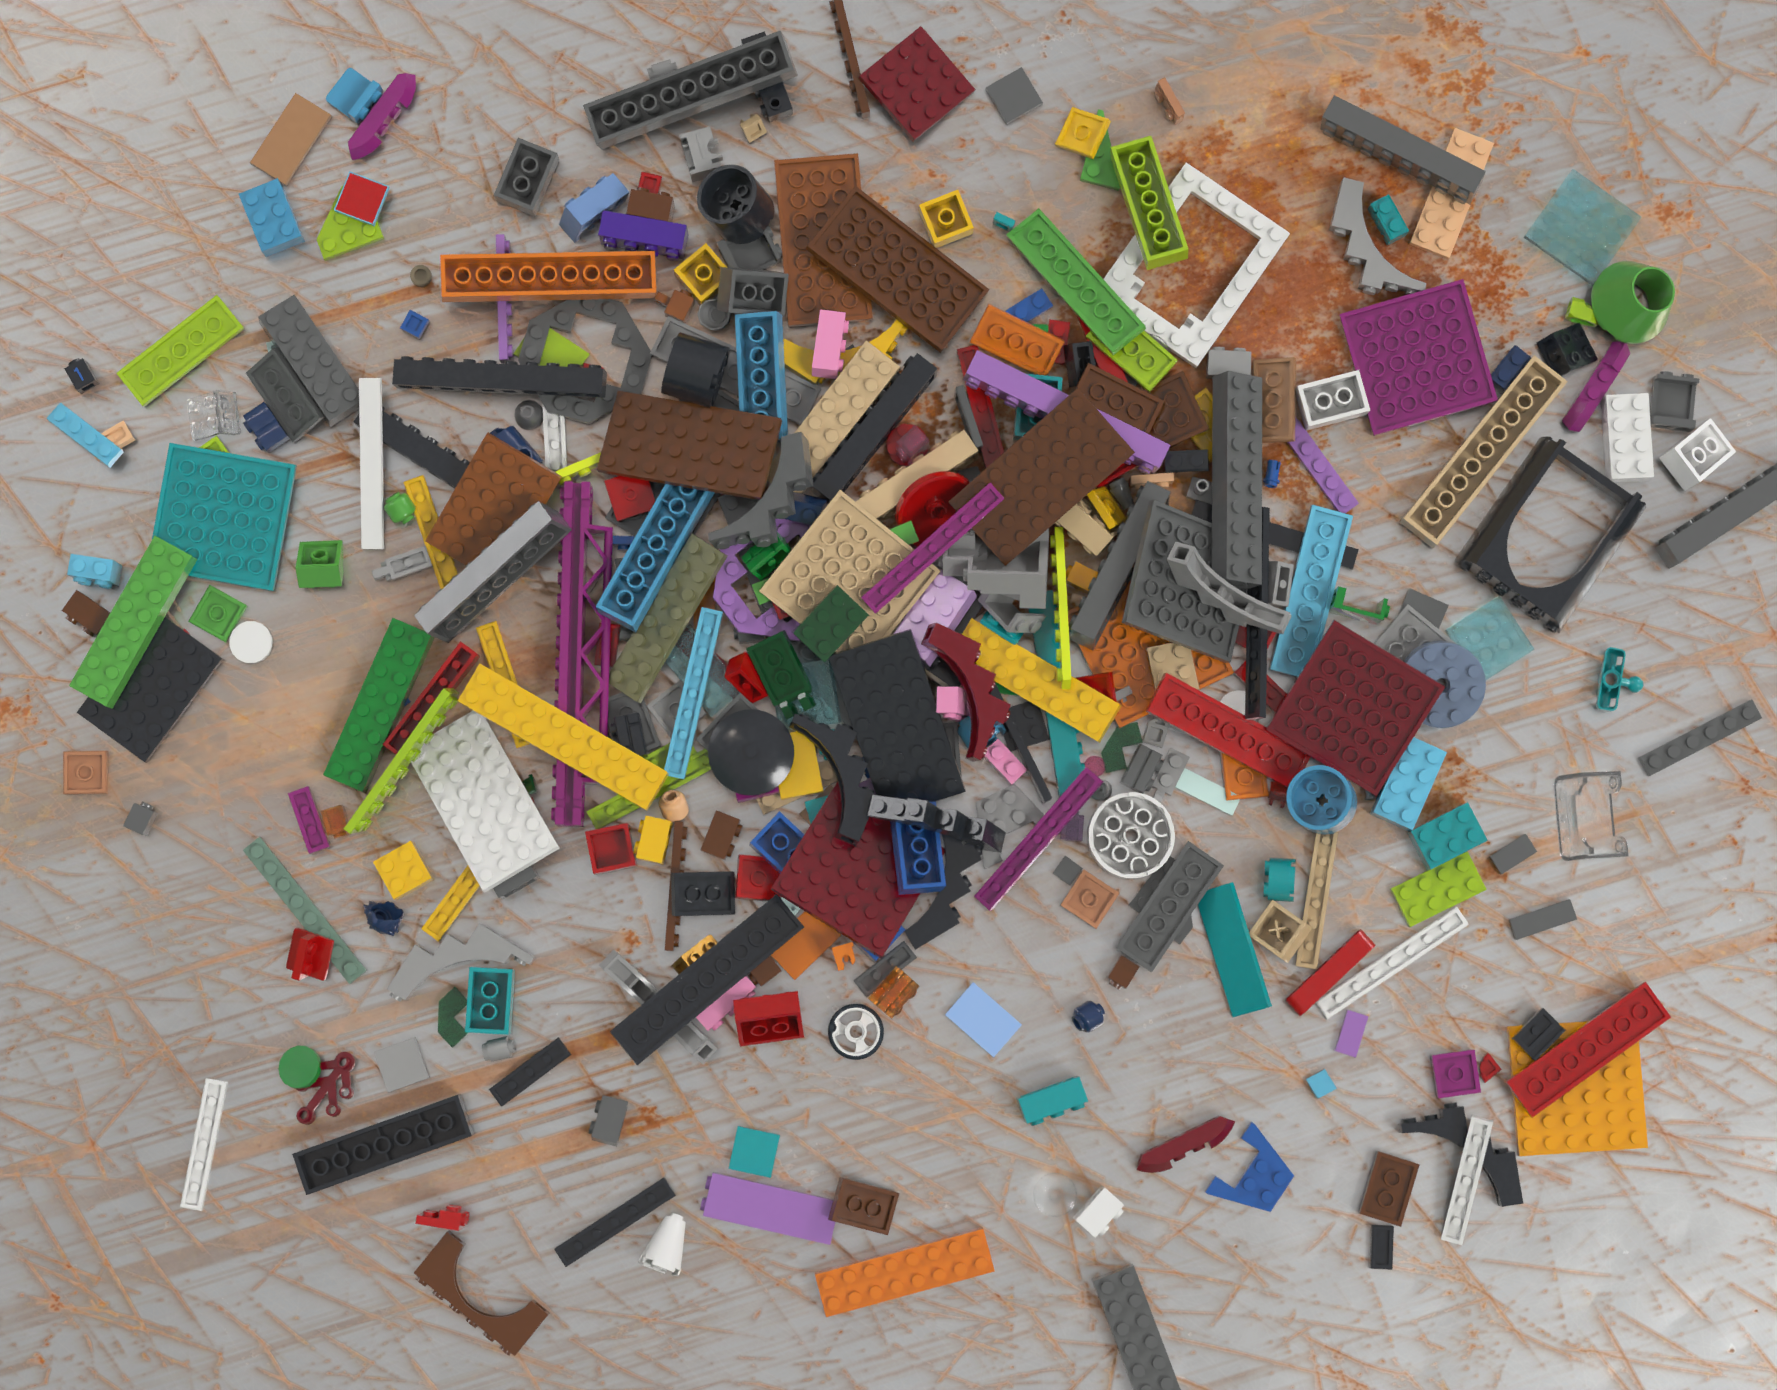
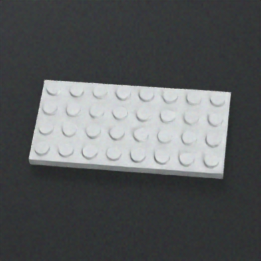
M471 711L434 733L431 741L427 745L424 743L420 751L422 753L415 762L411 761L484 893L560 849L485 717Z

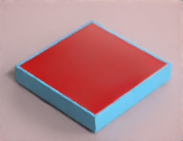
M349 171L334 211L375 226L390 187Z

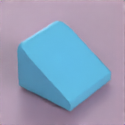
M1325 1069L1306 1079L1317 1099L1337 1089Z

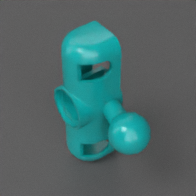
M1610 647L1604 651L1601 673L1598 677L1599 685L1596 702L1598 710L1612 712L1617 709L1621 686L1627 687L1633 693L1640 692L1643 689L1644 683L1640 677L1632 676L1629 679L1622 677L1626 653L1622 649ZM1617 657H1623L1621 665H1616ZM1606 675H1611L1613 677V685H1608L1606 683ZM1611 699H1616L1614 707H1609Z

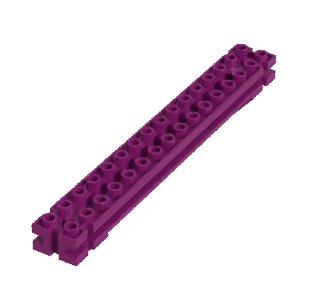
M564 481V487H560V500L564 503V508H560L559 513L572 531L560 541L562 551L558 552V563L562 566V572H558V585H560L561 593L557 594V606L561 609V615H557L556 621L557 627L560 630V636H556V649L560 651V655L555 660V669L559 672V679H555V692L558 694V700L554 701V707L591 727L585 718L600 697L599 733L608 737L611 619L598 613L596 605L589 597V594L602 575L603 593L612 579L613 528L592 525L593 487L590 482L573 483V481ZM604 533V553L591 535ZM589 539L603 558V565L587 582V547ZM587 599L601 619V627L585 644ZM602 635L600 677L587 656ZM585 660L599 680L600 688L583 707ZM557 760V765H553L552 776L556 779V786H552V799L556 800V807L551 809V820L558 827H584L585 785L599 783L590 778H585V775Z

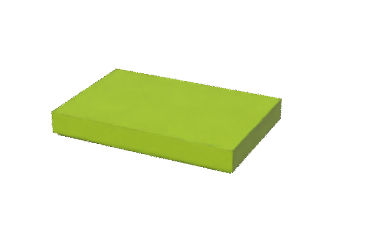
M550 328L539 366H547V363H558L561 367H568V364H579L582 367L590 354ZM524 339L513 353L517 358H519Z

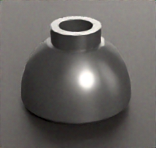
M523 401L515 409V421L523 429H535L543 421V409L535 401Z

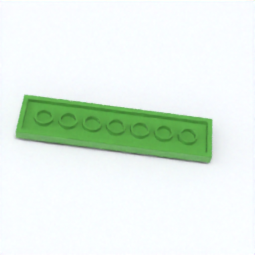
M1039 208L1006 234L1013 245L1112 355L1116 354L1146 329L1142 321Z

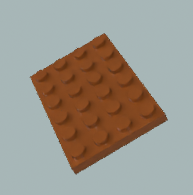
M488 432L425 542L462 564L467 565L475 560L484 548L490 546L501 533L511 527L516 519L523 516L531 505L538 501L546 505L562 476Z

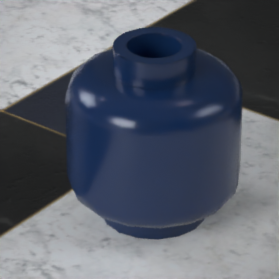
M1086 1001L1074 1009L1072 1021L1079 1031L1089 1033L1104 1023L1103 1015H1105V1011L1099 1003Z

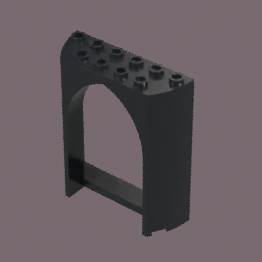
M1545 436L1539 438L1460 551L1455 561L1458 562L1457 566L1463 571H1470L1475 574L1476 580L1482 584L1488 583L1492 586V590L1496 594L1508 597L1513 606L1519 609L1522 607L1528 611L1527 615L1536 621L1541 620L1546 624L1545 627L1549 631L1560 633L1646 509V503L1640 501L1643 497L1640 493L1636 492L1631 495L1565 449L1564 445L1567 442L1559 439L1555 442L1551 437ZM1557 459L1624 507L1587 561L1574 576L1563 583L1550 587H1527L1519 584L1511 570L1507 554L1508 535L1518 511L1553 461Z

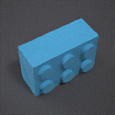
M278 178L239 193L251 227L265 257L305 242L283 185Z

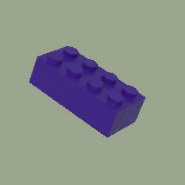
M603 210L598 236L601 245H604L606 249L616 250L617 248H622L625 251H655V257L662 255L667 256L668 260L679 261V259L685 258L689 234L687 225Z

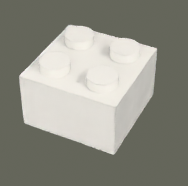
M1101 1185L1073 1218L1095 1238L1098 1235L1102 1237L1109 1229L1107 1224L1112 1219L1117 1220L1124 1212L1121 1209L1124 1204Z

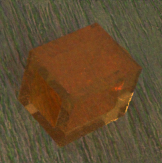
M343 805L320 811L327 836H334V839L347 836V831L344 830V827L349 820Z

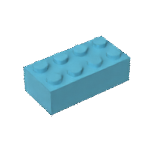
M1413 737L1379 791L1370 814L1408 832L1412 831L1447 752Z

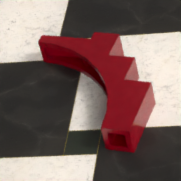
M937 622L929 624L921 645L942 658L958 677L967 697L971 717V735L966 759L972 762L980 761L987 753L988 748L986 745L995 732L994 725H1002L1008 720L1011 704L989 694L995 686L994 678L996 674L974 664L980 656L981 651L979 648L981 643Z

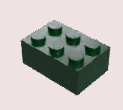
M835 585L792 633L822 662H826L869 614L838 585Z

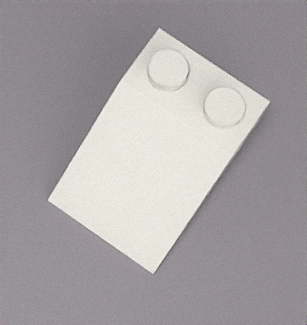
M1710 418L1659 458L1682 489L1686 491L1701 482L1736 451Z

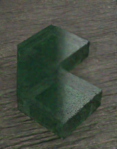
M1138 722L1127 724L1121 728L1116 727L1101 752L1106 774L1127 769L1122 748L1143 743Z
M456 987L439 1001L438 1033L452 1048L468 1034L455 1018L467 1006V998Z

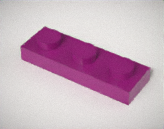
M307 786L288 793L308 853L312 854L329 848L330 844L310 787Z

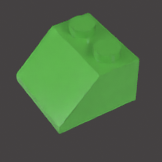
M342 540L299 543L295 567L299 588H332L342 586L344 574Z

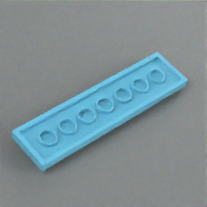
M1311 505L1292 577L1289 605L1284 609L1290 612L1292 617L1284 634L1278 633L1269 670L1298 677L1321 641L1353 515Z

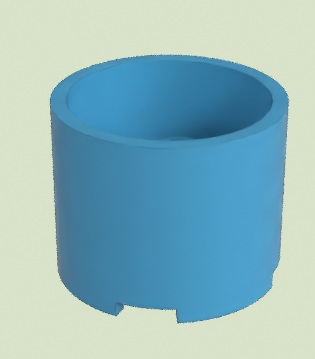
M1315 765L1303 769L1292 779L1287 790V806L1292 817L1307 830L1317 834L1328 835L1340 831L1352 821L1357 809V796L1351 783L1339 771L1329 766ZM1323 796H1325L1328 803H1324L1322 806L1318 800L1323 799Z

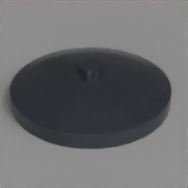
M747 709L727 716L717 725L709 741L708 759L715 777L724 787L737 794L756 796L774 790L786 779L794 761V745L788 729L777 717L765 711Z

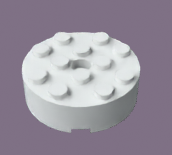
M1128 792L1109 798L1096 809L1088 825L1087 842L1093 859L1105 872L1122 879H1138L1154 873L1165 864L1174 847L1175 832L1171 816L1160 802L1146 794ZM1128 830L1136 832L1137 838L1135 841L1131 842L1126 839L1125 835Z

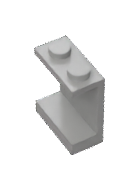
M981 594L978 599L983 607L1009 633H1036L1046 617L1044 614L1021 613L1012 604L1013 598L1001 594Z

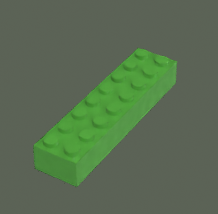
M157 536L153 537L72 679L70 687L113 709L197 561L195 557Z

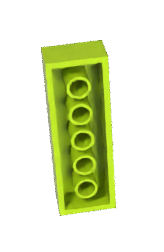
M1152 136L1112 146L1110 158L1146 269L1151 270L1188 259L1189 249Z

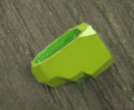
M1575 297L1570 299L1565 314L1566 320L1589 327H1596L1599 324L1590 303Z

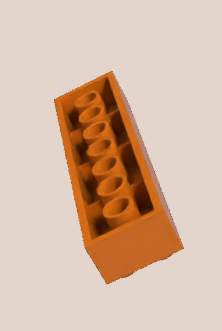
M981 1227L815 1273L825 1315L829 1317L995 1272L984 1229Z

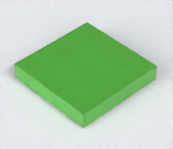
M209 585L188 622L227 643L232 631L237 626L248 606Z

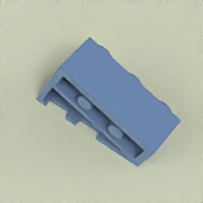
M614 173L608 177L603 176L596 182L594 187H587L577 199L571 198L565 203V209L559 226L576 243L580 240L581 232L586 228L592 230L595 227L593 223L601 219L603 210L613 212L626 201L629 191Z

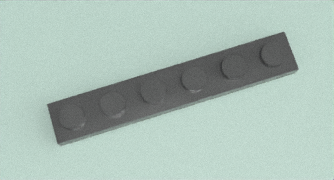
M1751 699L1638 758L1647 775L1651 776L1762 719V716Z

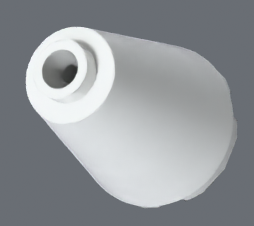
M671 1213L670 1216L666 1215L639 1257V1264L643 1263V1266L664 1274L669 1270L672 1272L671 1276H679L686 1226L682 1216Z

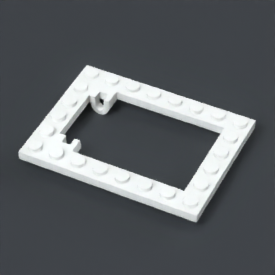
M1185 163L1168 187L1176 213L1191 193L1260 241L1203 322L1190 313L1180 329L1135 299L1145 284L1144 281L1133 275L1144 260L1136 235H1134L1109 270L1104 281L1146 326L1144 331L1178 357L1197 368L1290 233L1203 173Z

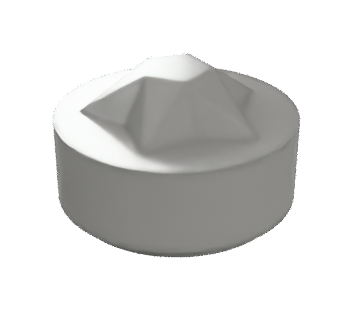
M1101 779L1104 782L1094 792L1092 797L1096 800L1104 801L1111 796L1112 786L1108 781Z

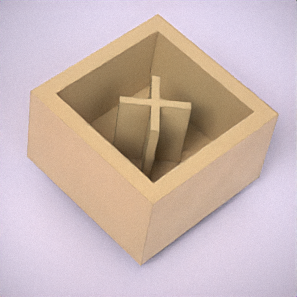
M1272 900L1249 934L1251 938L1288 963L1312 930V927Z

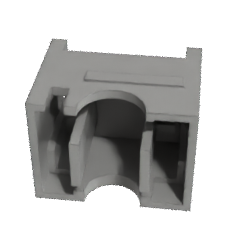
M710 126L680 134L692 183L703 180L710 172L721 167L719 161H723V156L710 153L711 149L718 144V139L713 138Z

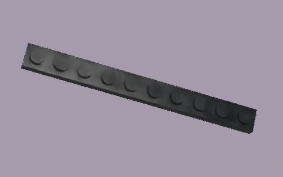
M1262 507V585L1247 589V594L1268 604L1270 508ZM1247 624L1245 719L1256 720L1266 718L1268 630Z

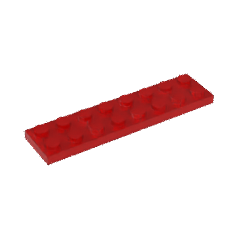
M1164 673L1146 709V712L1287 789L1296 774L1305 769L1311 757L1267 731V727L1254 720L1245 719V715L1168 673Z
M1643 982L1544 1053L1536 1061H1533L1508 1079L1506 1084L1529 1116L1533 1118L1666 1022L1671 1016L1649 985Z

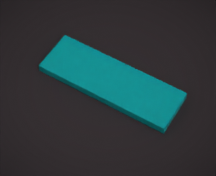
M1231 882L1208 889L1198 903V907L1232 1016L1237 1017L1272 1007L1234 883Z

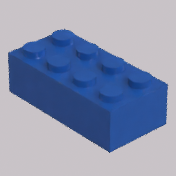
M890 821L899 895L941 892L946 887L940 833Z

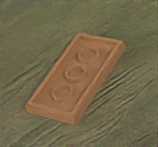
M295 93L250 161V164L272 178H278L282 184L287 186L332 115Z
M1296 358L1253 360V376L1262 377V443L1295 441Z

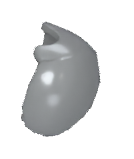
M717 298L705 300L699 306L697 313L700 324L714 331L723 329L730 322L731 313L717 310Z

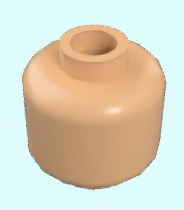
M669 790L659 799V808L665 820L671 822L681 821L687 816L689 807L682 792Z

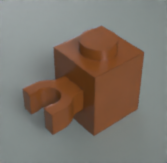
M682 289L680 292L674 290L671 298L660 292L655 297L656 303L666 307L664 311L665 317L670 316L683 323H686L695 304L692 294Z

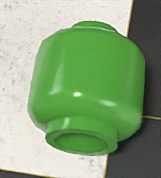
M398 491L385 500L384 510L393 523L402 522L406 524L414 518L412 514L415 512L416 506L406 493L400 494Z

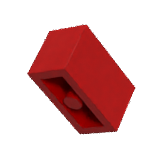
M746 652L729 659L724 677L746 699L754 703L768 696L759 674Z

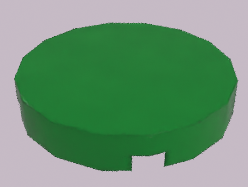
M298 1045L287 1050L280 1059L278 1068L280 1078L284 1084L294 1089L310 1087L315 1083L321 1072L319 1055L307 1046Z

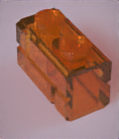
M896 966L868 999L892 1019L902 1011L903 1005L907 1000L916 995L919 985Z

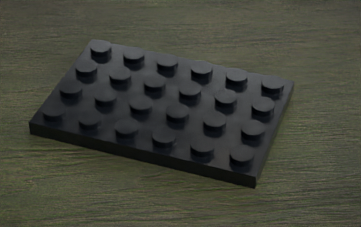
M164 617L113 709L88 697L77 713L143 762L147 763L224 659Z

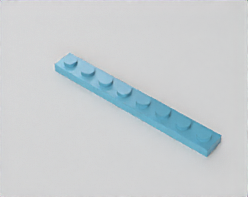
M701 608L664 768L669 773L668 776L685 780L723 616L722 611Z

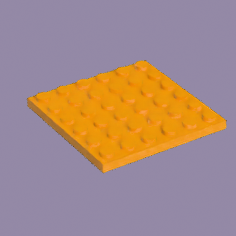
M1589 1021L1559 1023L1566 1031L1544 1053ZM1524 1025L1507 1026L1511 1077L1534 1061L1512 1039ZM1639 1041L1533 1118L1529 1116L1513 1093L1518 1156L1648 1148Z

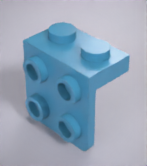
M348 68L328 93L326 101L352 121L359 124L361 120L366 118L374 103L378 102L384 91L376 81L373 80L371 82L353 68Z

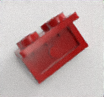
M295 928L286 963V968L293 971L291 978L300 981L310 976L321 981L326 980L334 940Z

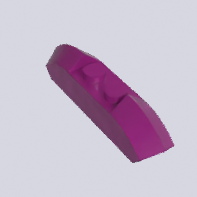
M398 74L348 141L352 160L360 159L373 152L382 143L378 139L379 136H384L389 128L388 124L392 119L395 120L399 116L400 108H408L416 88V76L414 74Z
M1621 341L1612 342L1562 419L1568 430L1580 432L1628 359L1630 350L1627 343Z

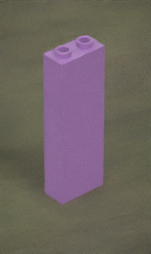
M716 1172L712 1173V1177H707L705 1189H709L707 1198L703 1197L700 1210L704 1211L703 1216L828 1245L831 1244L835 1222L828 1220L833 1199Z

